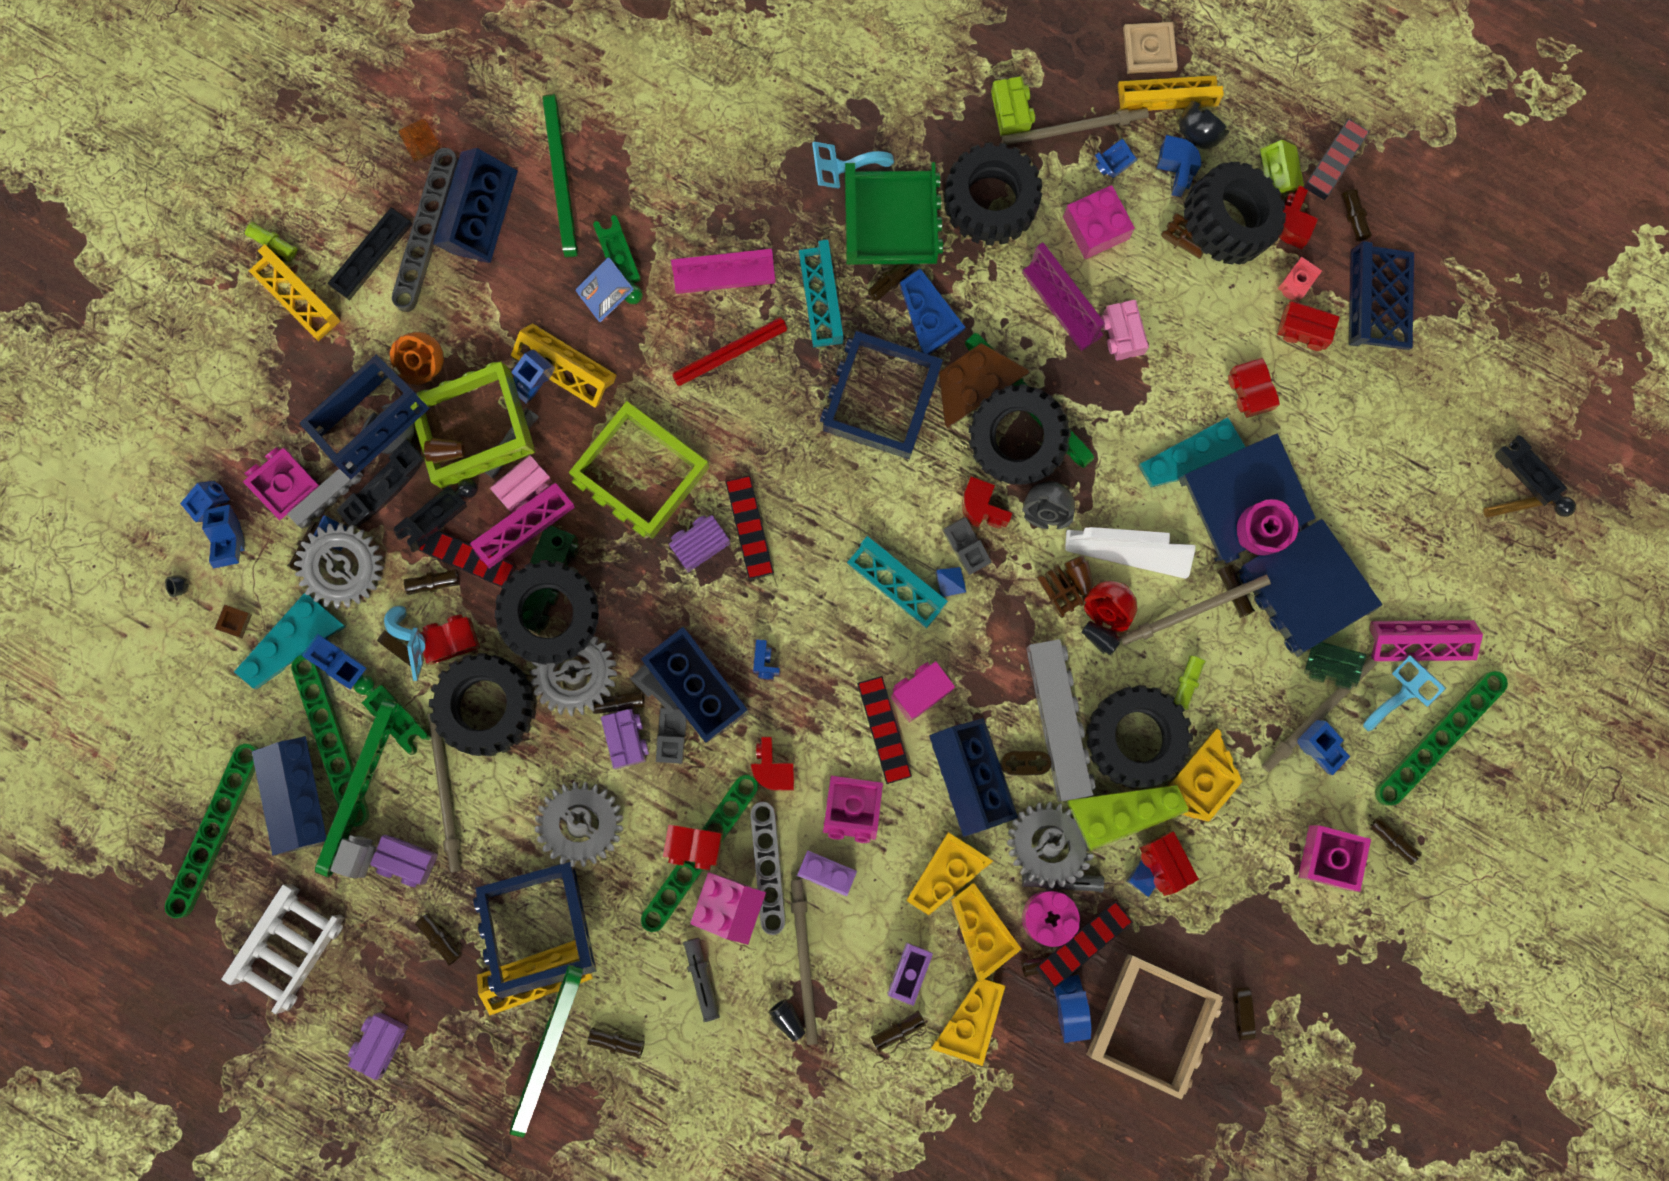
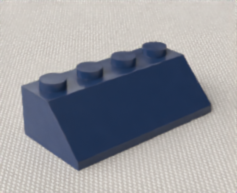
M479 148L462 151L433 244L453 255L491 263L518 171Z
M684 627L641 659L705 743L728 730L749 713L748 709Z
M984 718L952 726L929 735L963 837L1018 818Z
M306 736L280 741L252 751L272 856L323 845L327 837Z

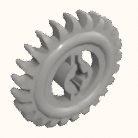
M331 523L327 526V532L318 527V537L309 533L308 537L311 543L301 542V545L306 550L297 551L296 554L302 560L294 562V565L302 567V570L295 573L296 576L304 577L299 586H309L305 594L309 595L315 592V602L324 598L325 607L333 601L336 609L340 607L341 601L344 602L347 608L351 606V599L360 604V594L369 598L370 594L367 588L376 590L377 586L372 581L382 579L375 571L384 569L383 566L376 564V561L382 559L383 556L374 555L379 546H369L373 537L362 539L363 529L354 534V525H350L347 531H345L343 523H339L336 531ZM340 546L348 548L355 554L359 564L356 576L351 572L353 567L351 558L342 553L334 554L330 548ZM321 556L327 560L326 569L328 573L336 578L343 577L348 582L347 584L336 585L324 579L319 567ZM335 559L337 561H345V564L343 566L345 572L343 570L336 571L334 569V567L336 566Z
M593 637L588 643L589 645L577 654L586 658L590 663L582 665L577 660H569L562 665L560 671L556 672L554 671L557 664L543 665L532 662L538 668L530 671L532 676L537 677L531 681V685L538 686L534 691L536 696L543 694L540 699L541 704L549 701L548 708L550 711H553L558 705V713L560 715L568 708L570 716L574 715L575 708H578L581 715H584V706H588L594 711V701L603 705L601 694L611 696L606 686L615 687L614 681L609 679V677L617 676L616 671L609 669L616 666L614 660H608L613 656V653L611 651L603 652L607 647L606 644L601 643L597 645L598 638ZM577 671L576 678L572 679V672ZM592 674L590 681L586 684L587 675ZM564 681L570 688L581 689L568 691L562 689L557 683Z
M574 781L570 791L563 784L562 794L553 789L554 800L549 799L547 796L544 798V802L548 807L541 805L538 807L539 812L544 816H535V821L541 824L535 827V832L542 834L538 836L537 841L539 843H546L543 846L544 852L553 850L550 854L551 859L561 856L560 864H564L568 859L570 860L571 867H574L577 861H580L581 865L585 867L587 859L596 864L597 855L605 859V849L614 851V845L611 842L620 841V836L615 833L623 831V826L616 825L623 821L622 815L616 816L621 807L620 805L611 807L615 802V797L612 796L606 800L607 789L598 794L597 784L594 785L591 791L588 790L586 781L582 789H579ZM584 808L591 810L597 816L599 821L598 830L591 827V815ZM563 819L567 822V829L571 836L575 838L586 836L589 840L573 842L566 839L559 828L560 820Z
M1039 802L1036 805L1035 811L1031 806L1027 807V816L1024 812H1019V821L1014 819L1012 821L1014 829L1008 831V835L1013 839H1009L1007 845L1014 848L1010 850L1009 855L1017 857L1013 865L1022 866L1020 874L1023 875L1028 872L1029 881L1038 878L1040 886L1047 881L1050 888L1055 886V881H1057L1060 887H1064L1066 884L1065 879L1073 884L1076 881L1074 876L1078 878L1083 877L1084 872L1082 870H1087L1090 867V864L1085 861L1092 860L1094 855L1087 852L1089 849L1075 819L1070 818V808L1065 813H1062V804H1059L1056 810H1053L1052 803L1048 802L1044 810ZM1051 828L1043 833L1037 846L1032 848L1033 834L1039 829ZM1068 843V854L1063 861L1048 863L1039 859L1040 856L1047 859L1055 858L1059 855L1065 844Z

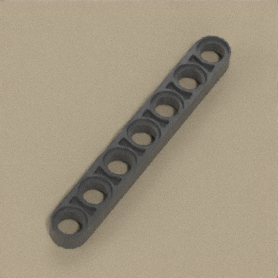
M441 148L434 154L394 285L391 299L398 310L402 312H409L415 308L433 252L434 238L458 163L455 153L449 148ZM449 155L453 158L450 165H440V159L443 156ZM438 178L446 180L445 186L441 189L433 187V182ZM431 201L439 203L438 209L434 212L426 210V205ZM423 224H430L432 226L431 232L427 235L419 233V228ZM417 247L425 249V253L421 258L412 257V251ZM410 270H415L418 272L417 279L412 282L406 281V273ZM401 294H410L411 300L408 304H398V298Z

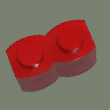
M1263 358L1236 365L1231 369L1230 375H1228V382L1231 389H1235L1238 394L1237 407L1241 413H1244L1246 418L1273 411L1280 405L1277 391L1271 381L1268 367Z
M462 614L449 617L447 619L448 623L438 626V623H433L422 628L423 631L420 634L425 639L423 655L426 664L434 665L480 648L471 618L463 617Z
M668 824L662 857L669 858L668 863L684 866L685 861L695 862L694 868L710 870L711 865H718L723 834Z

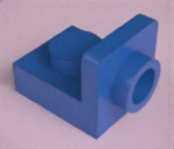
M215 481L197 483L180 504L197 523L203 522L204 510L215 508L218 504H225L230 499L225 494L222 486Z
M756 639L753 673L758 674L760 679L774 680V676L780 675V668L765 667V663H770L772 648L767 647V640Z

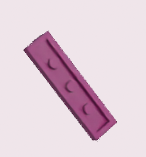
M772 249L671 259L676 294L776 283Z
M554 483L475 539L470 545L481 561H484L490 569L574 509V504L559 486ZM565 503V505L559 508L558 510H554L561 504ZM540 519H542L540 523H538L537 525H533V524H535L537 521H539ZM520 534V537L518 539L512 541V539H514L516 536ZM499 549L497 554L492 556L490 559L488 558V556H490Z
M1474 620L1371 621L1369 629L1374 638L1371 655L1374 661H1405L1409 655L1417 661L1477 660L1483 633ZM1465 643H1472L1470 652H1459L1457 648ZM1382 644H1394L1396 646L1388 653H1380ZM1412 644H1420L1422 646L1415 652L1405 651ZM1438 644H1446L1448 646L1440 652H1433L1431 650Z

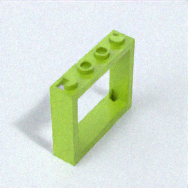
M502 362L490 363L484 369L476 372H467L461 378L453 381H444L436 388L416 393L428 407H431L499 380L516 439L442 468L440 463L433 464V462H427L425 459L431 483L441 489L536 453L511 370ZM415 402L410 408L414 410L419 405ZM426 413L414 422L424 458L425 441H431L432 438Z
M626 401L569 471V474L573 478L571 483L577 486L578 489L582 492L587 489L594 494L591 498L602 507L606 504L613 509L612 514L623 523L626 519L634 525L632 529L637 534H640L642 537L648 535L653 539L707 472L709 464L700 455ZM627 419L693 468L649 523L583 474Z

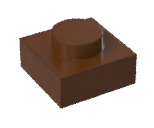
M224 604L214 629L243 638L252 614Z

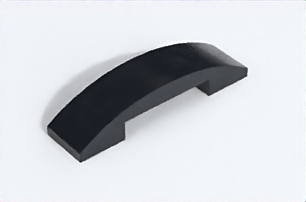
M406 439L389 456L391 461L359 493H353L336 510L349 526L354 525V529L369 520L387 505L419 470L425 458L409 440Z

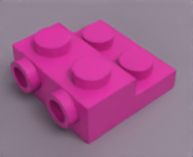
M275 447L265 456L268 460L261 467L256 463L244 473L248 478L243 481L279 521L320 486L286 447L281 450Z
M831 776L823 833H828V837L836 840L843 839L844 836L855 837L854 840L859 843H869L871 839L876 840L883 783Z

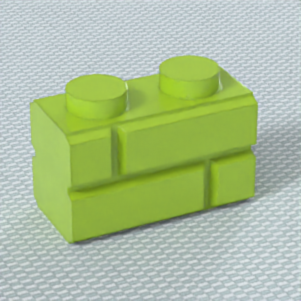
M1021 76L1009 78L1008 80L994 81L991 94L1000 136L1030 131L1032 123H1035L1034 109L1028 106L1027 100H1030L1028 85H1024Z

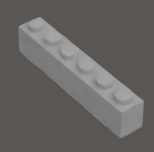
M1060 639L1031 644L1026 650L1047 752L1051 758V772L1057 801L1061 802L1092 796V790H1095V781L1093 775L1088 774L1087 764L1090 763L1087 748H1083L1081 738H1084V729L1082 723L1078 722L1076 712H1079V705L1076 696L1072 697L1070 686H1073V677L1071 671L1066 669L1065 661L1068 660L1066 646L1061 645Z

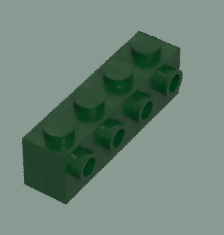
M548 526L541 534L530 563L537 564L548 560L550 563L558 561L568 567L571 558H575L579 551L580 544H578V538L571 533ZM552 588L540 589L533 592L525 600L522 608V620L530 632L539 635L541 630L546 629L550 616L547 615L551 605L555 606L559 599L560 592Z

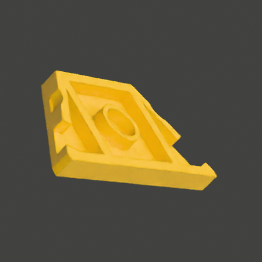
M1218 728L1213 730L1186 762L1182 770L1167 785L1178 786L1189 808L1188 812L1181 815L1209 822L1243 782L1238 770L1233 765V758L1229 750L1227 751L1221 738V731Z

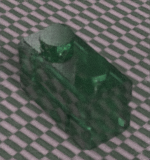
M1321 642L1310 649L1304 674H1308L1310 680L1324 683L1326 679L1334 681L1336 687L1351 690L1352 686L1357 688L1366 654Z

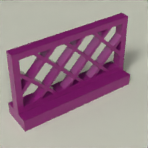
M1042 242L1036 247L1030 265L1023 269L1022 274L1078 348L1083 351L1102 338L1103 333L1101 329L1105 322Z

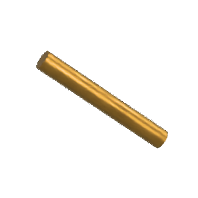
M1536 497L1486 507L1483 509V513L1488 518L1542 506L1543 504Z

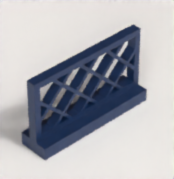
M1363 241L1351 249L1349 345L1358 347L1361 344L1410 350L1413 348L1414 252L1372 246L1373 242ZM1373 254L1379 255L1385 262L1382 267L1378 268L1372 261ZM1396 258L1406 259L1403 272L1393 262ZM1387 266L1396 275V278L1391 282L1381 272ZM1375 276L1385 286L1379 293L1372 286V279ZM1397 280H1400L1405 286V293L1402 296L1393 286ZM1386 290L1396 300L1391 306L1381 297V294ZM1375 300L1384 310L1379 316L1371 309L1372 302ZM1398 303L1405 310V317L1403 319H1400L1392 310ZM1386 314L1396 324L1390 330L1380 320ZM1374 324L1384 334L1380 339L1371 338V327ZM1399 328L1403 332L1404 342L1398 341L1393 336L1392 332L1395 329Z

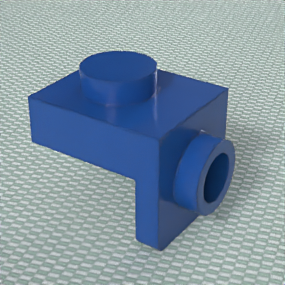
M1123 138L1103 154L1098 152L1095 155L1098 159L1096 166L1103 176L1108 174L1113 179L1138 160Z

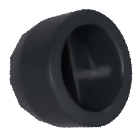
M181 575L167 577L165 586L168 594L171 597L185 594L189 588V584L184 583L187 579Z

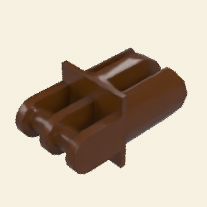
M1175 213L1172 217L1173 221L1167 224L1168 229L1162 231V238L1175 246L1174 249L1179 246L1196 258L1201 259L1203 252L1200 250V245L1198 243L1195 245L1191 232L1188 233L1186 228L1187 220H1184V217L1180 214Z
M1057 564L1053 567L1054 572L1049 570L1045 573L1046 579L1042 574L1036 578L1051 601L1049 603L1052 604L1058 615L1063 618L1066 612H1073L1076 606L1079 605L1081 607L1084 605V602L1076 591V586L1072 587ZM1070 592L1074 597L1071 601L1066 596ZM1060 598L1063 600L1065 604L1061 607L1056 601Z

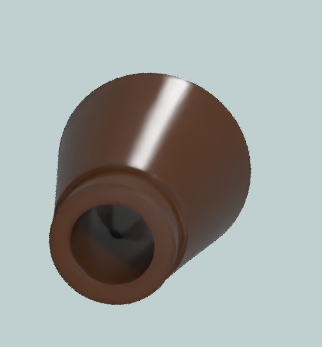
M431 438V441H425L424 443L425 459L427 462L437 464L465 457L464 442Z
M1082 555L1065 562L1066 569L1064 571L1074 586H1076L1080 595L1089 593L1094 584L1088 560L1085 561Z

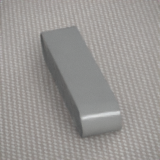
M759 802L751 810L757 889L764 891L768 887H773L778 892V899L775 902L769 903L765 899L763 900L760 909V922L765 933L776 935L785 926L776 816L774 808L770 804ZM760 807H767L770 810V818L765 822H760L756 818V811ZM764 833L770 834L773 838V844L768 849H763L758 844L759 836ZM765 860L773 861L776 866L774 874L770 876L764 875L760 869L762 862ZM772 914L777 915L781 920L780 927L775 930L769 929L765 923L766 918Z

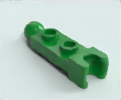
M611 216L612 226L609 229H603L600 223L595 221L593 226L605 258L612 260L633 288V291L624 300L632 305L638 304L642 300L643 291L634 283L641 281L617 216Z
M365 674L360 676L353 688L358 694L367 696L361 703L374 717L384 699L387 698L400 704V709L390 734L408 754H416L417 749L413 745V739L419 736L421 739L429 741L431 740L430 733L419 724L384 685H380L375 689L372 677Z

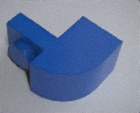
M1166 135L1160 148L1157 169L1176 172L1171 195L1181 197L1185 189H1190L1193 176H1196L1201 167V156L1198 149L1188 140Z
M534 349L524 353L511 372L515 375L513 379L519 398L525 403L533 399L543 383L550 379L555 369L551 363Z
M230 505L204 510L202 530L211 542L209 563L213 569L238 564L240 552L245 551L243 532Z
M319 634L315 636L302 653L305 659L324 670L328 676L350 690L366 670V667L356 658Z
M1315 720L1297 740L1302 751L1306 755L1312 756L1329 775H1334L1350 758L1349 754L1340 746L1344 740L1327 721Z
M1079 975L1069 976L1053 989L1058 1005V1022L1064 1043L1091 1039V1018L1086 992H1083Z

